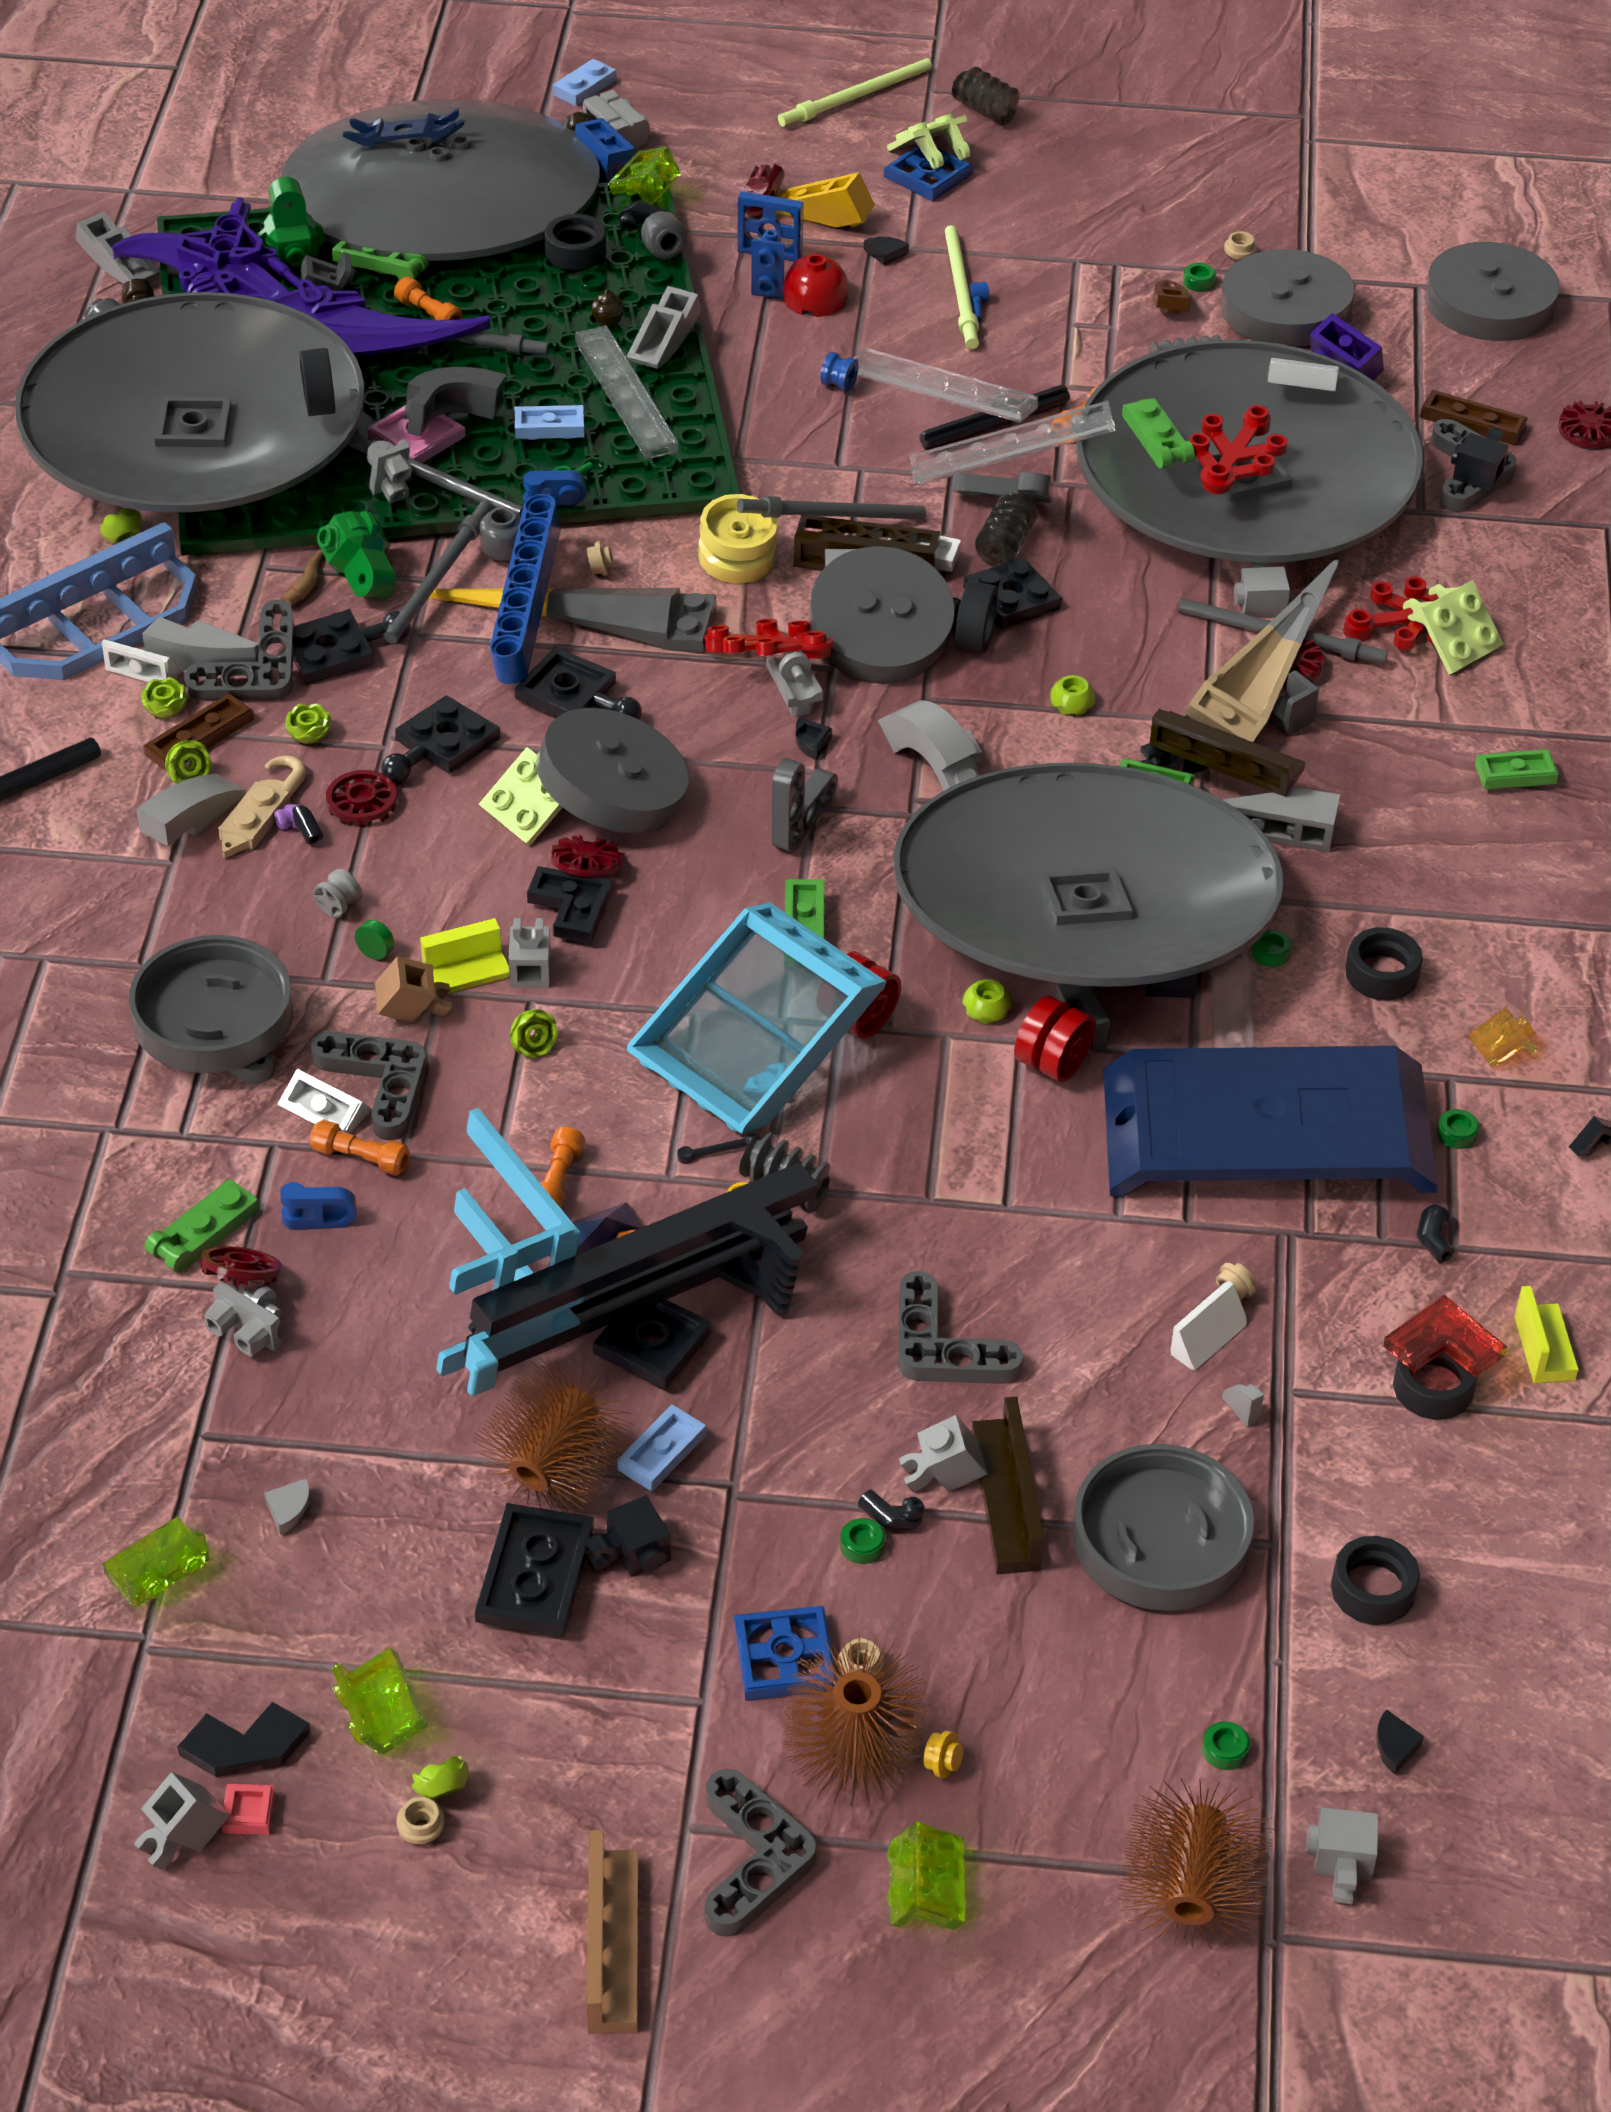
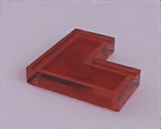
M1443 1295L1385 1336L1383 1343L1384 1348L1413 1372H1416L1442 1352H1446L1475 1378L1505 1357L1507 1346L1446 1295Z

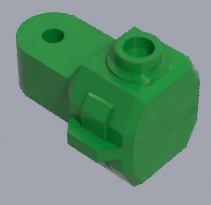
M280 177L274 180L269 187L270 213L263 223L264 228L257 235L263 240L264 246L276 249L278 258L288 267H301L306 255L313 258L317 257L318 247L324 243L323 226L313 221L312 216L306 212V202L299 182L292 177Z
M347 511L335 514L326 526L319 529L317 534L318 545L327 562L334 568L336 573L345 575L355 595L386 600L394 591L396 578L394 570L385 555L391 545L380 523L374 518L372 512Z

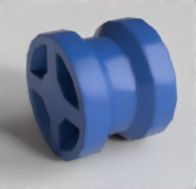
M830 352L826 356L821 368V383L827 386L835 384L843 391H850L858 375V360L851 357L843 359L840 354Z

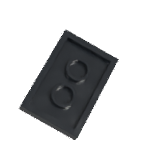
M506 1503L475 1608V1622L564 1637L588 1552L586 1539L591 1538L593 1534L594 1517Z

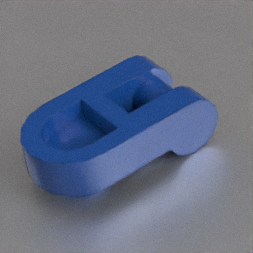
M530 471L524 475L523 486L526 492L523 495V505L528 498L537 494L552 496L555 499L556 506L576 505L585 498L587 493L585 478L576 471Z
M290 1182L281 1187L280 1197L281 1203L284 1205L281 1211L282 1223L289 1229L339 1228L351 1224L356 1218L357 1201L355 1195L350 1190L342 1187L305 1188L298 1182Z

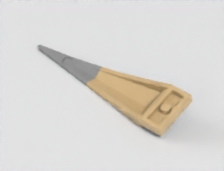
M1338 559L1333 560L1262 631L1203 683L1187 706L1185 714L1198 722L1251 742L1255 741L1269 719L1298 650L1336 570Z

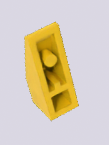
M860 172L783 189L777 195L780 198L804 201L803 220L835 228L846 225L850 227L861 225L867 220V215L875 206ZM777 210L779 214L791 216L789 212Z

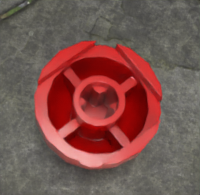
M811 254L794 261L786 272L783 301L795 313L802 315L803 310L813 311V317L832 315L842 310L845 306V299H847L848 294L847 276L840 264L833 259L821 254Z

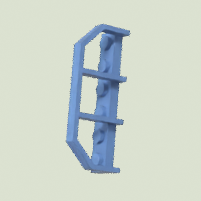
M162 522L1 597L0 639L48 617V620L81 652L62 661L16 658L0 643V664L12 676L65 680L104 661L102 642L94 644L61 612V610L101 591L136 624L106 640L134 647L143 642L142 633L158 617L177 624L186 622L197 590L196 575L176 557L172 528L165 522ZM164 563V566L184 584V588L177 606L150 618L116 584Z

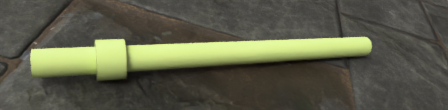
M926 58L814 102L807 100L797 104L795 109L778 115V122L784 127L800 120L806 122L814 119L820 112L930 71L932 63Z
M950 225L945 229V236L960 311L958 319L961 334L964 335L966 347L968 349H975L979 345L977 336L979 331L978 318L972 309L958 231L955 226Z

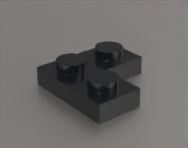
M538 866L527 890V903L560 909L553 924V937L591 944L612 893V880L600 877L576 876L561 870Z

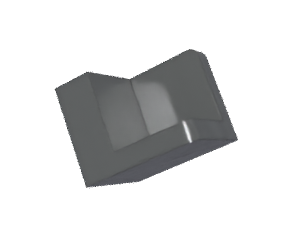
M1297 671L1289 673L1286 694L1277 698L1268 721L1286 736L1313 723L1319 688Z

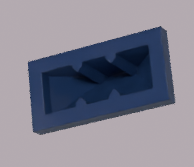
M625 1202L573 1221L572 1223L580 1231L576 1255L616 1239L620 1232L642 1228L629 1204Z

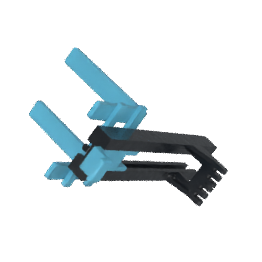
M476 1108L469 1111L467 1134L546 1230L511 1245L465 1188L456 1193L454 1206L456 1216L488 1255L453 1269L449 1288L456 1295L490 1280H495L492 1291L477 1296L472 1300L470 1319L473 1322L468 1326L472 1334L466 1336V1341L441 1351L438 1355L436 1370L443 1377L467 1367L470 1371L467 1392L471 1396H476L494 1388L496 1374L504 1369L718 1277L761 1297L775 1314L786 1315L788 1313L803 1256L802 1250L796 1244L805 1240L808 1229L804 1221L795 1223L792 1219L793 1212L790 1209L815 1199L819 1186L800 1162L576 1255L580 1231L480 1109ZM550 1256L547 1268L533 1273L528 1267L529 1264ZM761 1259V1263L759 1266L755 1261Z

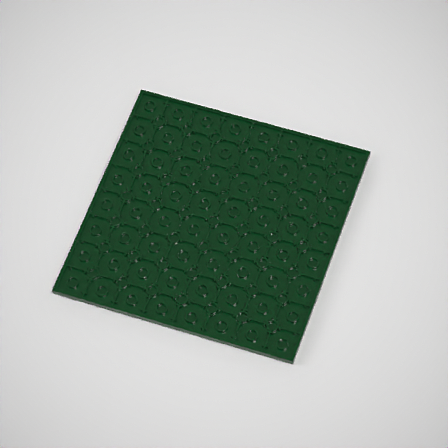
M668 178L599 183L594 200L583 213V215L592 216L599 220L606 229V256L602 262L594 267L584 270H568L557 267L546 257L545 239L525 247L484 257L429 261L428 267L423 272L418 273L415 280L421 283L422 290L429 294L430 298L436 299L443 304L446 302L454 304L462 310V319L490 316L491 328L481 331L482 333L509 336L512 333L524 335L525 339L548 342L550 344L548 356L530 353L514 355L508 354L507 350L443 341L412 349L355 356L364 382V408L361 420L354 434L373 441L368 438L367 428L405 406L408 383L422 373L447 367L486 369L506 374L503 405L494 419L468 413L455 412L444 414L465 427V437L426 460L423 464L523 507V495L526 492L523 482L526 473L530 471H551L558 466H568L575 470L588 462H592L594 469L582 475L586 482L587 493L585 498L576 505L556 506L559 523L692 513L703 511L712 500L721 496L740 494L700 316H698L692 329L677 351L659 369L627 360V355L652 304H659L667 286L694 293L684 249L676 257L660 259L654 256L643 243L641 229L644 221L636 225L632 231H625L619 225L618 218L621 211L636 201H643L666 209V212L675 215L677 218ZM270 208L250 210L247 221L250 229L256 234L264 228L263 223L270 213ZM229 211L157 216L158 233L185 234L213 230L217 219L222 215L229 214ZM324 240V243L318 247L316 259L337 266L338 262L333 261L332 249L336 245ZM569 240L563 243L582 244L588 241ZM160 262L162 295L186 293L181 288L179 271ZM289 267L291 272L302 281L301 267ZM356 267L354 268V276L350 286H344L342 290L357 291L359 296L365 299L366 309L398 317L434 320V317L429 315L426 310L420 309L414 304L406 306L395 298L394 289L399 279L394 275L378 274L373 270ZM273 269L266 270L288 291L298 289ZM605 290H611L619 296L625 307L621 321L612 326H604L597 323L591 312L592 302ZM583 405L584 437L571 439H515V407ZM346 445L320 471L280 493L247 504L223 509L178 512L181 556L318 544L317 534L319 529L326 526L335 514L347 511L372 512L387 538L449 534L459 532L458 527L467 515H472L480 503L413 474L405 481L409 488L408 497L389 503L383 492L374 495L369 488L372 465L368 462L367 454Z

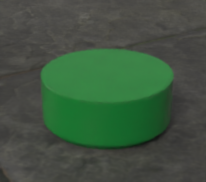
M1193 263L1184 269L1183 284L1186 288L1192 291L1204 292L1211 290L1215 286L1216 271L1210 265Z
M367 920L355 931L354 937L358 948L371 959L381 960L394 948L395 943L391 931L377 920Z
M1268 929L1252 945V955L1257 962L1265 966L1275 967L1283 965L1290 958L1291 939L1281 931Z
M1453 1109L1444 1112L1440 1116L1437 1136L1443 1144L1455 1149H1464L1476 1142L1479 1122L1473 1114L1465 1110Z
M858 1518L849 1521L842 1528L840 1549L848 1560L859 1564H867L876 1561L883 1554L885 1533L877 1522L867 1518Z
M1227 1721L1217 1722L1211 1725L1204 1734L1202 1753L1206 1761L1215 1768L1233 1770L1245 1763L1249 1753L1250 1739L1247 1732L1241 1726Z

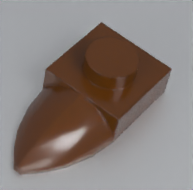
M1168 279L1158 281L1155 284L1153 301L1156 308H1160L1161 312L1179 314L1180 310L1189 311L1191 298L1184 286Z

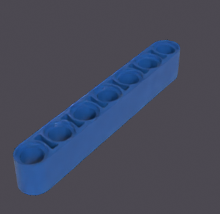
M548 494L531 496L524 503L491 639L490 652L496 678L503 684L521 682L529 672L561 532L555 499Z

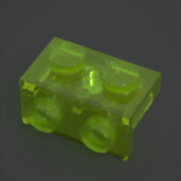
M387 1648L353 1671L347 1669L340 1662L331 1667L337 1682L333 1686L334 1693L341 1705L350 1714L352 1720L348 1722V1728L360 1746L368 1745L383 1756L428 1727L399 1654L392 1648Z
M915 1821L891 1841L887 1852V1859L890 1863V1888L887 1895V1901L890 1905V1924L901 1928L913 1917L956 1930L965 1923L964 1838Z

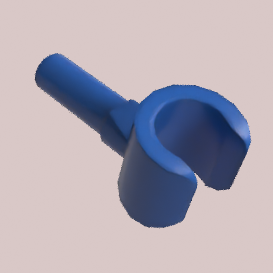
M986 281L970 284V299L973 305V313L977 316L978 322L982 319L981 302L989 301L990 296Z

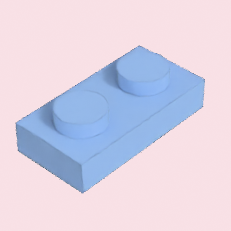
M592 59L554 83L553 95L577 106L584 102V99L593 96L615 82L616 69L603 64L601 61Z
M583 405L515 407V439H571L584 437Z
M671 1404L622 1454L623 1456L617 1459V1470L652 1492L706 1437V1425Z

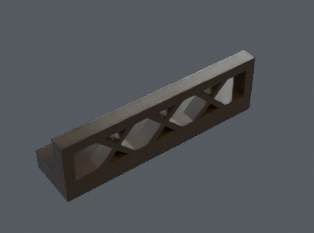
M801 515L794 537L793 567L823 570L825 568V549H859L883 546L908 551L924 559L935 568L940 531ZM807 528L822 529V531L816 532V531H808V530H806V529H807ZM845 533H854V534H857V535H855V536H849V535H844V534H845ZM881 537H887V538H892V539H891V540H881V539H879V538H881ZM914 542H927L930 545L914 544Z
M1158 709L1152 717L1149 745L1286 797L1304 771L1305 762L1175 712Z
M1004 1397L1003 1418L972 1421L971 1430L979 1440L988 1473L980 1478L996 1574L1041 1571L1044 1536L1018 1397Z

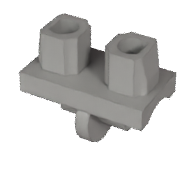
M406 439L401 440L396 446L388 441H376L368 448L367 459L372 465L369 488L374 495L383 492L389 503L405 499L409 494V488L405 481L411 476L412 468L408 463L410 446Z
M802 651L786 652L784 658H767V668L791 715L797 717L812 713L813 702L823 700V691L811 670L808 656L802 653Z
M222 1281L213 1289L215 1303L204 1314L205 1325L210 1332L219 1337L223 1336L233 1326L239 1330L233 1335L235 1345L249 1357L255 1355L265 1346L276 1352L283 1345V1339L277 1335L281 1309L275 1306L277 1294L274 1290L264 1286L255 1293L246 1289L241 1294Z

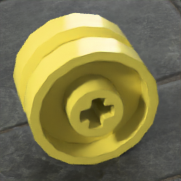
M744 494L724 495L712 500L703 509L700 518V539L698 545L700 565L710 576L732 584L751 583L763 578L772 570L775 561L778 520L777 518H764L761 514L739 513L737 511L739 499H758Z

